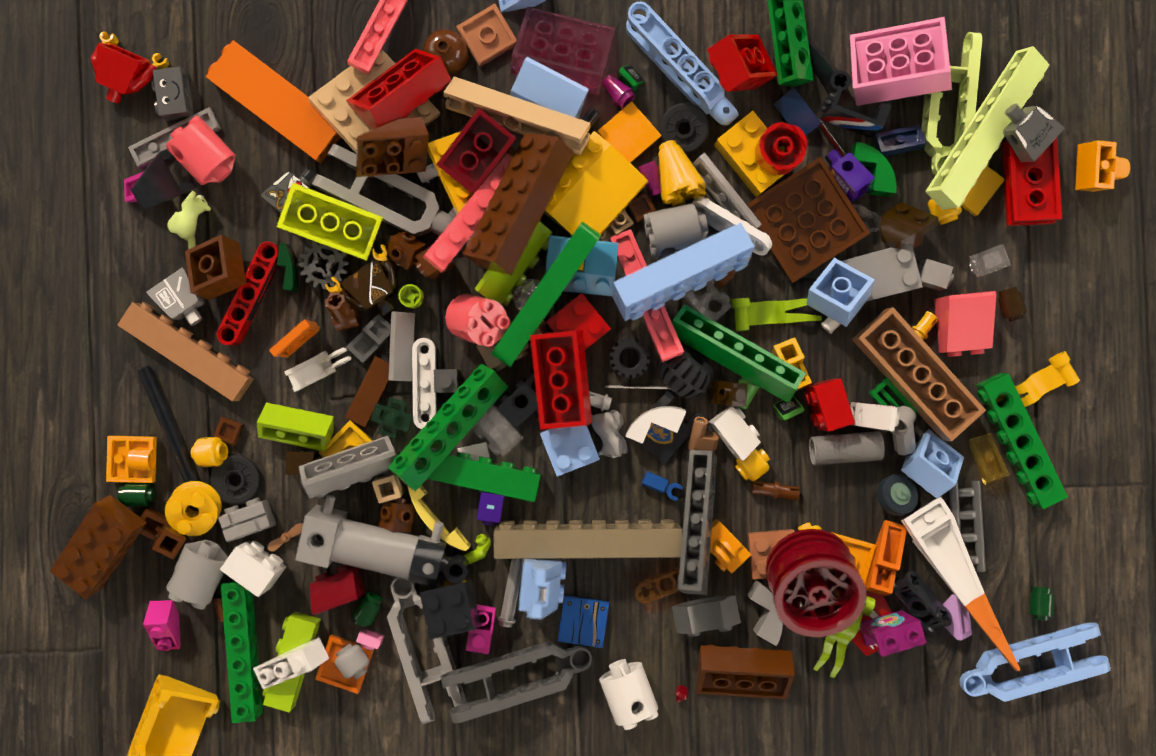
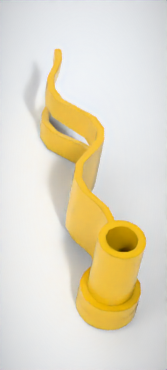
M1066 351L1049 359L1050 366L1037 371L1029 376L1026 381L1015 386L1019 395L1028 393V395L1021 398L1025 407L1035 403L1042 395L1063 384L1069 387L1080 381L1069 362L1071 359ZM1001 395L998 396L996 403L1003 400Z

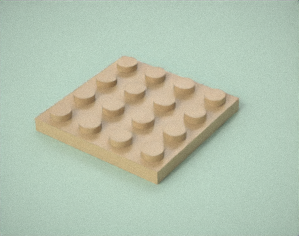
M383 50L369 75L350 66L308 97V102L356 154L357 137L372 129L356 114L346 100L395 64ZM428 100L425 104L412 110L406 118L422 117L425 126H427L440 115V111Z

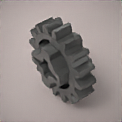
M315 241L312 242L313 248L305 247L308 253L306 255L300 254L304 262L298 265L305 269L300 274L308 276L306 279L307 283L310 284L314 281L313 287L319 288L322 284V288L327 290L325 283L327 285L330 284L332 287L336 285L331 277L337 278L340 282L344 281L341 276L349 274L345 267L350 266L349 262L344 261L348 257L347 253H341L342 251L323 244L319 245ZM324 250L333 251L335 255L327 256ZM323 260L329 262L326 264V270L320 267L323 265ZM339 265V268H338V270H337V272H336V274H335L334 272H335L336 266ZM322 273L325 280L318 279L314 275Z

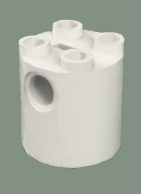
M621 659L610 664V671L603 674L599 680L616 725L623 726L624 730H629L636 727L639 721L644 719L648 721L658 716V705L642 663L632 662L627 664L626 659Z

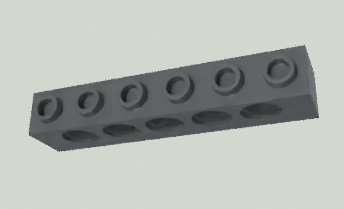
M690 450L678 581V590L687 594L707 595L717 456L713 451Z

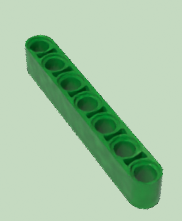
M583 221L581 222L491 355L511 367L529 341L530 335L534 334L601 237L599 232Z

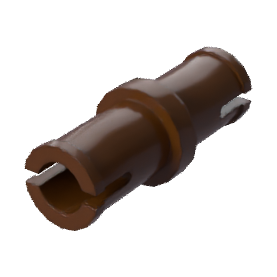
M753 481L752 494L771 496L772 499L776 500L777 498L795 501L799 499V486L782 485L778 481H774V483Z

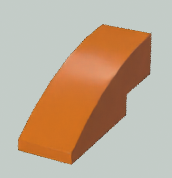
M887 520L883 522L875 544L877 546L865 586L866 591L883 596L892 594L896 572L900 570L907 529L904 525Z

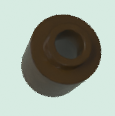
M1017 287L999 291V298L997 299L1003 319L1009 318V322L1024 318L1023 313H1026L1027 310L1021 291L1018 292Z

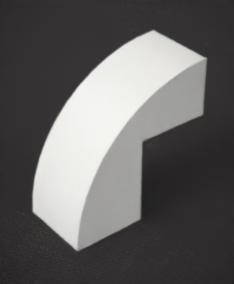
M661 406L650 409L635 419L628 428L626 437L643 443L651 422L677 433L686 410L674 406Z

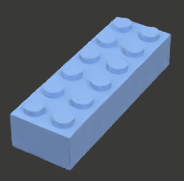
M740 222L613 282V299L625 321L629 319L636 320L642 317L645 311L650 309L657 310L663 307L665 302L671 299L674 301L678 300L692 289L694 291L700 290L707 285V282L713 279L715 281L721 280L727 276L728 272L734 269L735 271L742 270L748 265L755 246Z

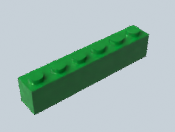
M685 304L672 321L679 341L787 403L790 402L806 375L802 370Z
M457 451L456 455L449 453L427 478L535 502L541 473H537V468L534 467L514 468L515 464L502 461L500 465L492 463V458L479 456V460L470 458L471 454Z

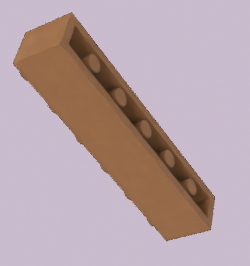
M131 303L117 324L119 327L231 401L241 400L254 380L249 375L250 371L239 364L236 367L230 363V357L221 352L217 354L212 351V346L201 339L197 341L192 338V332L183 327L177 328L173 325L174 321L163 314L159 316L154 312L155 308L148 303Z

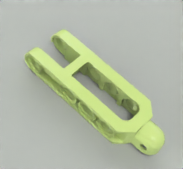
M968 32L963 42L961 67L950 66L951 82L959 83L954 143L950 147L943 146L938 141L939 138H936L937 125L941 118V115H939V104L943 93L924 94L921 130L926 141L924 150L932 157L931 168L935 176L976 113L982 49L981 33Z

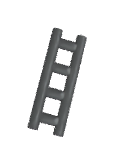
M971 480V488H958L957 482L949 490L950 511L954 515L960 534V520L973 519L974 533L961 534L964 543L975 542L976 556L969 557L972 564L976 565L977 572H986L981 480ZM959 497H972L973 510L960 511Z

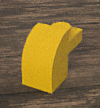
M794 337L773 346V355L806 373L797 390L811 385L812 381L803 364L805 357L796 338Z

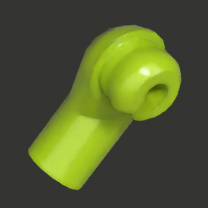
M480 534L476 537L475 542L478 546L475 550L463 555L470 564L485 558L491 546V540L485 534Z

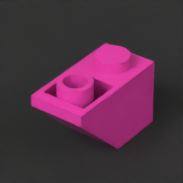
M150 601L143 626L156 650L169 651L170 649H180V620L174 601Z
M477 604L481 627L468 632L466 651L489 654L496 607Z

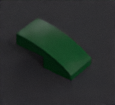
M280 242L277 265L286 268L283 289L298 292V267L293 250L290 245Z

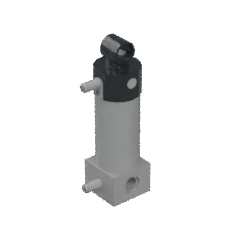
M332 495L326 496L324 506L316 504L305 515L296 561L328 568L332 562H337L407 579L410 582L430 587H436L441 576L446 577L452 583H460L465 580L468 574L470 563L465 556L456 554L451 557L445 554L447 543L440 541L444 527L442 522H435L432 537L423 535L419 537L402 532H393L382 527L346 519L348 512L333 509L335 497ZM459 565L463 571L456 573L452 570L451 566Z

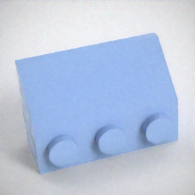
M526 57L511 89L510 96L579 119L589 89Z

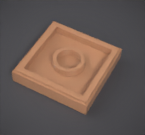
M496 4L489 6L456 26L479 67L519 45Z

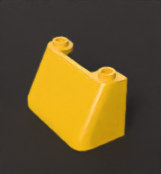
M159 674L151 690L127 756H192L206 718H210L218 712L220 700H218L217 695L172 677Z

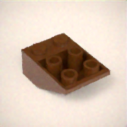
M423 118L397 119L358 136L356 176L366 177L426 172L429 134Z

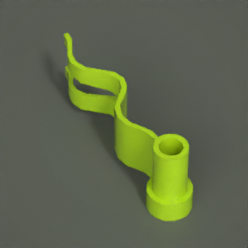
M750 298L731 299L732 309L735 311L736 331L750 330L749 326L822 321V316L785 313L787 310L807 306L808 298L750 303Z
M866 595L864 609L851 626L839 633L825 637L822 654L813 670L818 671L828 660L833 645L837 641L836 660L830 677L835 678L843 665L847 645L858 632L863 614L869 616L874 609V598Z

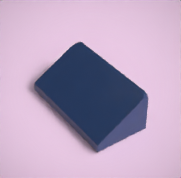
M794 87L773 104L786 123L798 126L805 136L821 124L820 120Z

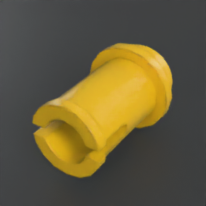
M927 311L918 324L912 326V329L922 340L927 339L928 332L939 319L933 313Z

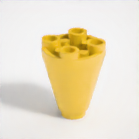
M675 140L662 143L659 146L658 156L663 203L672 204L673 207L684 205L686 204L685 201L696 199L698 196L704 197L706 195L705 182L680 145Z

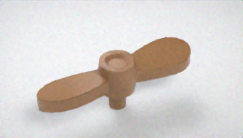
M296 524L289 532H285L281 537L271 541L267 549L275 551L284 542H289L292 537L301 534L303 524Z

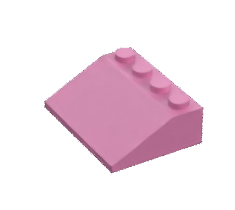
M945 17L850 35L853 91L856 106L952 90Z

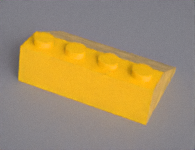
M594 131L590 135V140L581 155L573 154L544 214L571 236L582 221L602 235L649 181L609 142Z

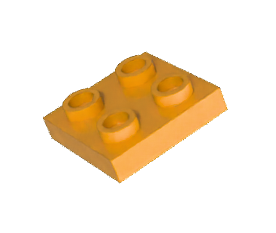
M108 436L106 482H156L157 437Z

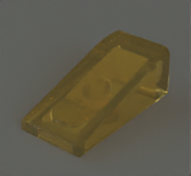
M991 433L968 440L984 485L1009 476V472Z

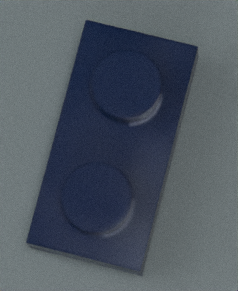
M920 125L874 135L876 148L884 157L924 149L926 146Z

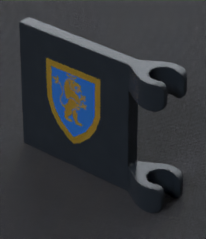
M670 389L666 390L653 408L667 406L674 398V392ZM695 412L687 423L682 421L677 433L651 422L644 442L638 443L665 465L691 434L694 419L702 417V415Z

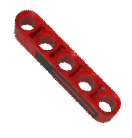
M263 242L258 247L245 273L246 285L238 288L217 331V339L220 343L237 346L244 340L279 268L277 265L278 245L272 242ZM274 248L275 255L268 259L266 255L268 249ZM263 268L265 275L262 279H258L257 271ZM253 288L255 295L253 299L248 300L247 292ZM243 309L245 316L239 321L237 319V312ZM232 329L235 336L233 340L229 341L227 339V332Z

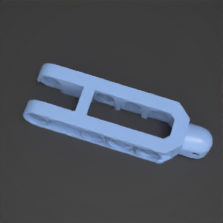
M641 1L633 3L629 8L626 32L629 37L692 104L700 107L706 115L710 114L721 125H729L739 114L736 108L724 96V89L720 85L719 80L648 4ZM641 9L646 13V17L640 14L634 15L633 13ZM671 43L677 46L678 51L671 45ZM686 60L691 61L694 65V68ZM702 77L707 78L710 82V85Z
M1084 623L1009 645L1017 662H1019V659L1029 656H1041V653L1051 650L1056 667L995 683L992 681L991 674L998 665L1008 663L1006 658L996 648L983 652L976 665V669L966 671L961 675L960 686L970 696L975 697L990 693L1006 702L1109 672L1111 667L1108 657L1100 655L1072 662L1069 647L1086 643L1085 640L1101 636L1097 623Z

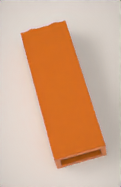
M234 40L223 48L221 57L209 67L206 78L318 163L322 164L328 156L327 153L332 144H337L341 136L308 102L307 95Z

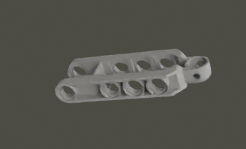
M332 144L327 155L334 156L345 162L348 167L356 170L357 154ZM319 174L316 175L312 183L315 188L345 203L382 216L383 222L401 231L409 232L415 238L430 232L440 236L453 221L449 214L440 210L433 192L397 174L356 177L351 189ZM367 177H375L385 182L390 188L395 187L407 193L411 198L416 197L424 201L427 208L421 220L412 221L360 195L359 193Z
M396 577L391 584L395 603L387 619L419 719L422 724L435 721L434 709L426 685L441 680V675L456 670V666L445 636L433 639L435 644L433 649L438 654L441 666L421 672L403 615L407 607L418 605L420 608H423L420 597L421 592H418L416 583ZM461 683L446 687L448 696L452 697L454 707L467 703Z

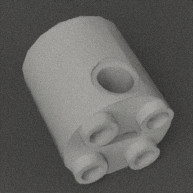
M693 203L643 215L645 233L650 241L649 247L652 258L672 255L706 239L708 234L706 216L696 209Z
M209 540L186 543L175 566V571L166 586L167 591L170 592L168 597L176 602L184 600L191 603L195 608L205 609L206 605L211 603L224 574L220 568L226 562L228 556L217 543Z

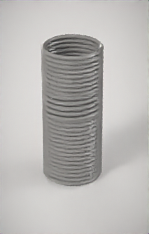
M879 431L814 436L809 441L810 458L814 466L879 461L884 458V441Z

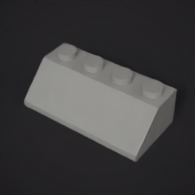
M389 436L299 466L302 485L309 499L314 497L322 498L328 492L345 490L351 484L367 482L374 476L392 473L388 466L393 462L396 454Z

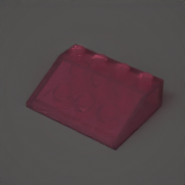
M527 7L512 53L510 75L518 76L526 57H529L588 88V93L599 96L615 27Z

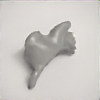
M616 410L592 415V426L603 442V447L598 453L599 456L605 455L615 458L621 457L622 453L626 454L628 452L627 443L619 433V429L624 424L623 417Z

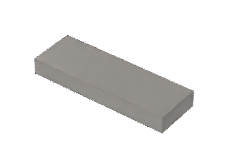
M391 312L389 380L412 381L415 313Z

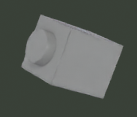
M930 259L920 261L918 271L922 286L940 291L947 289L951 285L954 277L952 266Z

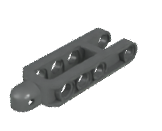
M547 641L447 672L440 677L444 689L463 682L467 684L482 679L486 697L451 708L449 712L452 723L465 722L566 690L573 674L590 667L592 655L582 646H575L565 650L552 641ZM553 655L555 657L558 669L555 675L495 694L491 679L492 673L508 668L512 670L514 666L530 661L535 663L537 659Z

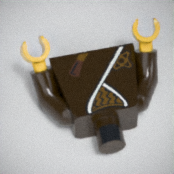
M381 245L383 250L381 254H377L373 248L372 252L375 259L342 281V286H340L337 278L331 277L336 285L328 287L325 283L328 292H338L344 295L350 306L358 310L366 309L371 311L377 307L383 316L393 312L395 308L388 299L396 294L397 269L390 257L387 256L386 247Z

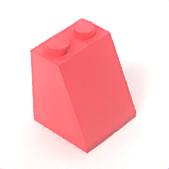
M996 291L950 295L934 299L935 316L939 319L936 322L939 353L947 352L948 357L962 356L961 351L970 350V355L984 354V349L993 348Z

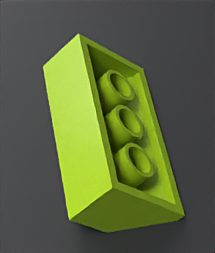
M539 221L513 274L507 275L488 270L475 287V290L483 297L495 300L502 306L507 307L514 297L511 294L516 286L520 288L527 279L525 273L529 268L533 270L540 260L538 255L542 249L545 251L548 249L549 236L553 235L552 231Z

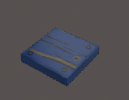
M564 595L558 641L603 648L609 601Z

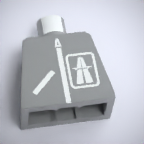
M182 267L147 291V294L171 319L181 320L185 317L190 326L202 321L203 318L197 311V308L205 304V299L190 293L187 268Z

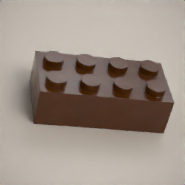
M112 495L95 502L50 569V572L85 600L103 588L147 523Z

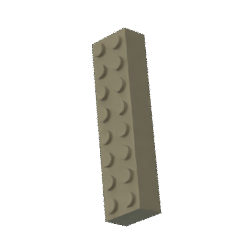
M644 519L638 520V524H630L629 520H615V524H607L606 520H592V524H583L582 520H570L569 524H560L559 520L546 521V524H537V521L529 520L524 521L523 525H515V521H501V524L497 525L494 529V559L681 557L682 528L672 519H663L661 523H651V520Z

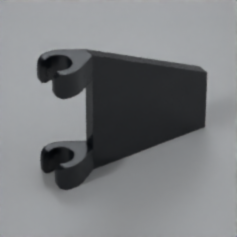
M167 149L159 152L130 189L142 211L190 193L193 189L197 188L193 180L178 186L165 163L174 158Z

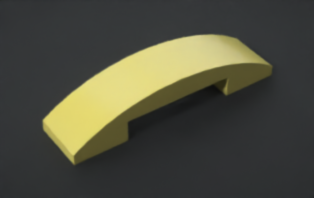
M421 485L415 492L408 486L416 511L433 532L435 522L440 521L421 499L428 493L427 490ZM443 527L441 535L443 541L464 551L470 548L471 544L458 528L449 533Z

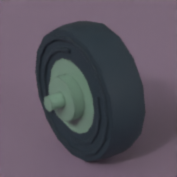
M894 474L880 482L877 489V498L881 507L887 513L902 516L913 511L916 507L918 492L914 483L909 478Z

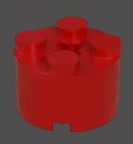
M785 122L771 125L756 144L755 155L758 164L763 170L774 176L791 172L805 157L807 149L806 136L795 125ZM777 147H784L785 151L779 152Z

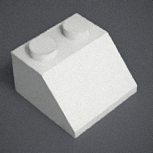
M728 406L708 423L732 454L743 461L761 443L757 438L760 434L753 425L748 426L743 420L746 416L739 407Z

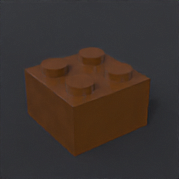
M219 235L185 251L190 293L211 300L246 285L239 242L224 235Z

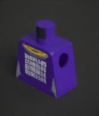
M834 149L825 157V160L831 166V173L851 204L868 192L875 177L852 153H848L842 158Z

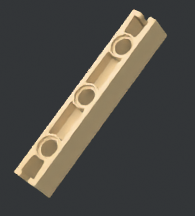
M457 77L451 80L443 92L444 97H450L445 102L446 109L472 117L477 109L480 108L507 130L521 135L534 133L557 136L574 153L581 155L590 140V134L587 133L590 128V122Z

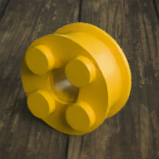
M190 481L181 484L174 490L166 503L165 516L169 525L175 531L187 536H198L208 532L215 525L221 513L222 502L218 492L212 486L200 481ZM189 506L197 507L199 511H193Z

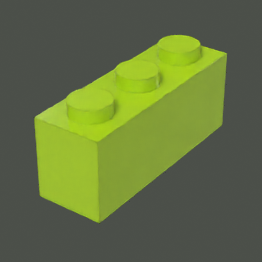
M266 403L257 421L258 438L326 452L334 433V416Z

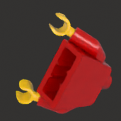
M107 32L100 33L102 43H98L90 59L96 74V82L108 87L106 99L114 103H120L122 94L136 93L154 78L153 70L165 69L169 66L167 58L163 62L157 63L161 59L159 53L153 55V64H149L150 60L117 46L118 38L114 34H111L109 38Z

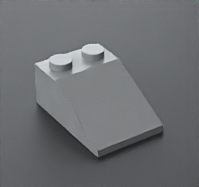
M912 244L901 245L900 249L891 247L841 261L875 279L871 296L867 301L923 287Z

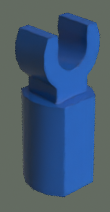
M649 471L645 473L641 483L642 486L660 494H663V492L667 493V496L672 500H678V497L672 495V489L679 488L682 490L683 488L679 483L669 484L667 479Z

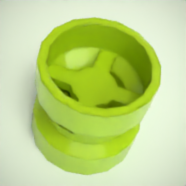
M407 284L400 289L399 300L404 306L415 309L423 304L424 293L419 287Z

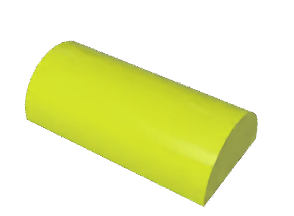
M292 182L277 227L367 261L383 217Z

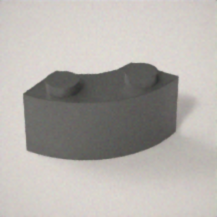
M736 596L708 597L672 606L676 631L679 634H687V637H696L700 635V632L708 630L730 631L732 626L741 623Z

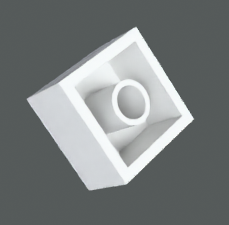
M249 540L236 546L220 570L259 597L272 588L287 566L282 563L283 560L279 556L267 553L262 544Z

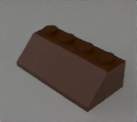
M701 645L697 663L696 694L787 699L795 677L792 651H784L783 649L767 650L757 647L739 648L737 646L718 647L715 645Z

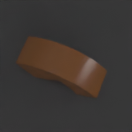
M146 507L140 518L147 524L140 534L154 540L153 550L174 559L186 540L185 535L175 531L169 525L166 516L151 507Z

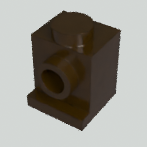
M712 381L710 403L727 406H746L748 383Z

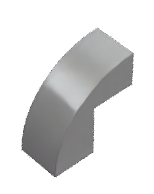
M755 580L747 596L765 607L753 631L756 635L777 646L782 634L783 622L776 612L772 593L761 582Z

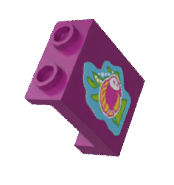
M902 610L860 622L859 627L864 644L866 646L877 644L881 656L897 653L926 643L920 620Z

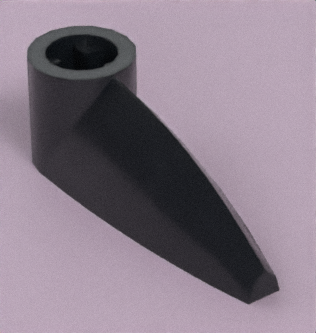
M808 41L811 65L822 86L829 94L839 87L835 85V82H840L842 84L841 87H843L842 95L851 84L850 75L845 71H838L826 55Z

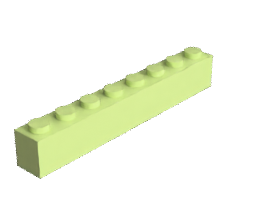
M1034 46L1015 52L925 191L942 210L959 208L965 202L968 192L977 183V178L982 170L987 167L989 159L999 148L1000 142L1005 136L1003 130L1011 122L1006 116L1005 111L1015 103L1022 109L1026 101L1033 95V90L1037 84L1043 79L1049 64Z

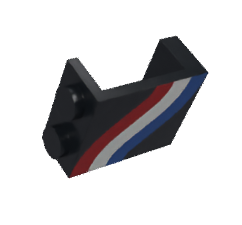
M841 86L834 92H830L821 105L820 111L823 112L821 120L872 138L884 128L891 109V105L882 103L867 117L838 106L837 103L843 90Z

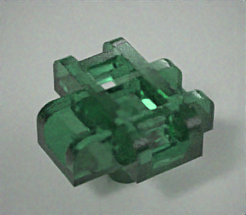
M390 397L387 406L376 403L370 420L381 424L378 434L396 439L399 430L409 431L413 415L405 413L408 402Z

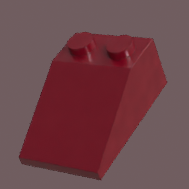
M478 108L436 165L474 194L511 149L517 138Z

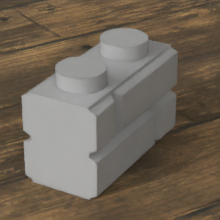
M256 498L247 501V507L239 509L238 505L224 509L225 514L218 516L227 543L276 525L268 500L260 502V499Z

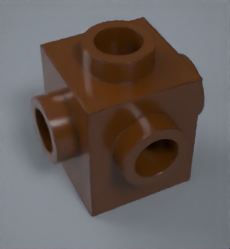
M403 230L388 239L386 244L388 247L387 256L390 257L394 264L408 270L419 262L416 255L424 251L426 244L416 239L413 234Z
M404 497L383 502L380 511L379 527L393 532H411L415 516L414 505L408 503L407 498Z

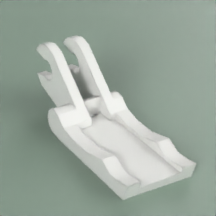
M341 348L330 355L324 351L285 371L286 376L288 375L293 385L294 392L335 373V368L350 361L351 357L347 356L334 364L331 362L333 358L346 352L347 349Z

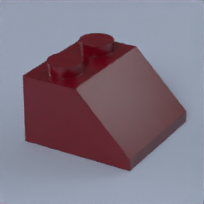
M343 565L336 568L337 572L329 575L328 572H324L315 576L316 580L309 584L313 615L354 601L366 591L358 567Z

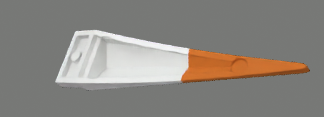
M942 497L936 498L901 521L911 535L913 543L1014 670L1020 671V667L978 579L954 515Z

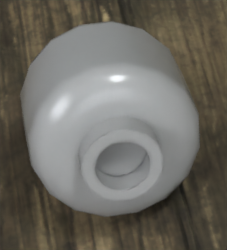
M350 643L336 653L335 665L344 678L354 676L355 679H358L367 672L365 667L369 664V658L360 645H352Z

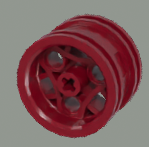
M805 529L788 534L771 549L765 566L766 578L773 595L776 612L787 628L808 637H824L843 631L859 618L866 602V587L855 566L848 546L841 538L825 530Z

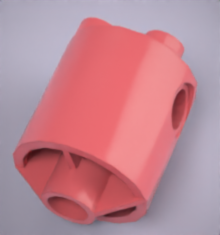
M198 115L189 121L186 128L179 127L171 133L170 136L173 139L166 144L167 150L200 185L207 184L208 182L220 183L231 174L236 155Z
M470 294L459 295L453 299L447 308L445 316L446 325L454 336L487 347L499 341L510 325V319L507 317V313L501 304L495 300Z

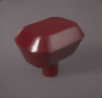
M683 685L677 686L675 691L676 701L682 702L688 699V688Z

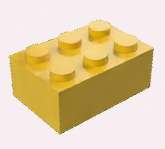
M751 111L719 137L714 146L757 198L784 175H770L758 164L755 147L767 127L755 112ZM777 147V149H778L779 152H780V151H783V152L785 151V149H784L783 147H781V148Z

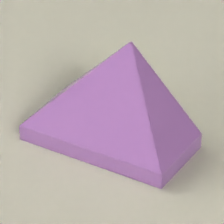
M952 594L943 604L952 616V624L945 628L957 640H963L972 635L970 614L955 594Z

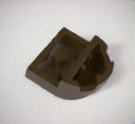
M899 202L885 212L881 218L880 234L882 242L897 249H900L901 245L907 244L917 247L923 244V235L938 225V217L906 203Z

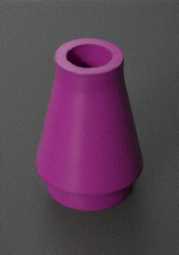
M612 74L603 80L602 85L606 88L616 106L624 108L635 98V95L632 93L633 89L616 79Z
M656 161L639 166L640 173L649 181L646 187L651 196L661 193L660 171Z

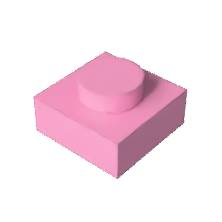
M363 628L356 642L361 643V646L365 649H379L385 635Z

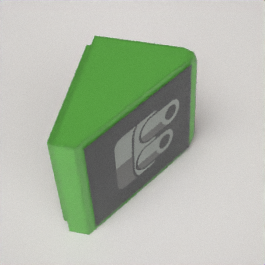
M794 396L789 403L781 400L773 405L780 420L786 421L804 412L803 406Z

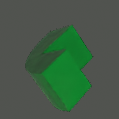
M856 142L852 145L850 153L864 167H870V173L875 177L867 194L891 197L896 194L895 174L884 155L864 143Z

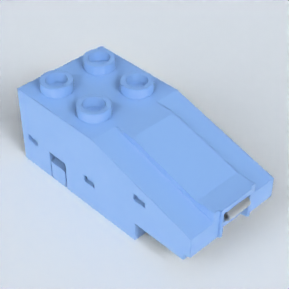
M562 558L524 559L519 611H528L527 617L542 619L556 611L558 603H563L564 585L560 584V579L565 580L566 562H562Z

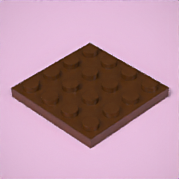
M821 156L746 204L762 224L757 229L770 237L772 241L770 251L791 284L870 234V231Z

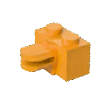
M1092 141L1078 144L1075 190L1095 192L1114 189V180L1123 179L1128 176L1130 163L1125 158L1116 157L1117 142Z
M718 519L712 523L710 553L717 558L714 562L723 572L728 569L733 573L752 554Z

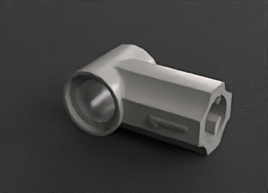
M901 406L897 409L899 423L894 428V431L891 432L893 434L894 450L899 455L914 453L916 450L913 425L916 420V414L913 409Z

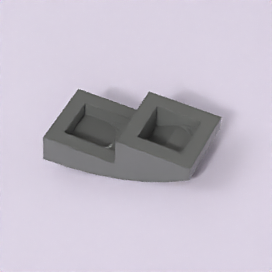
M378 314L346 347L347 351L363 365L390 337L391 325Z

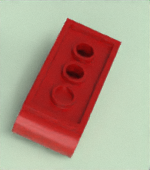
M1004 136L1001 141L1003 178L1005 179L1003 182L1006 226L1054 224L1056 221L1061 220L1062 208L1057 138L1034 162H1021ZM1028 174L1033 177L1034 181L1029 178ZM1030 197L1035 200V203L1031 202Z

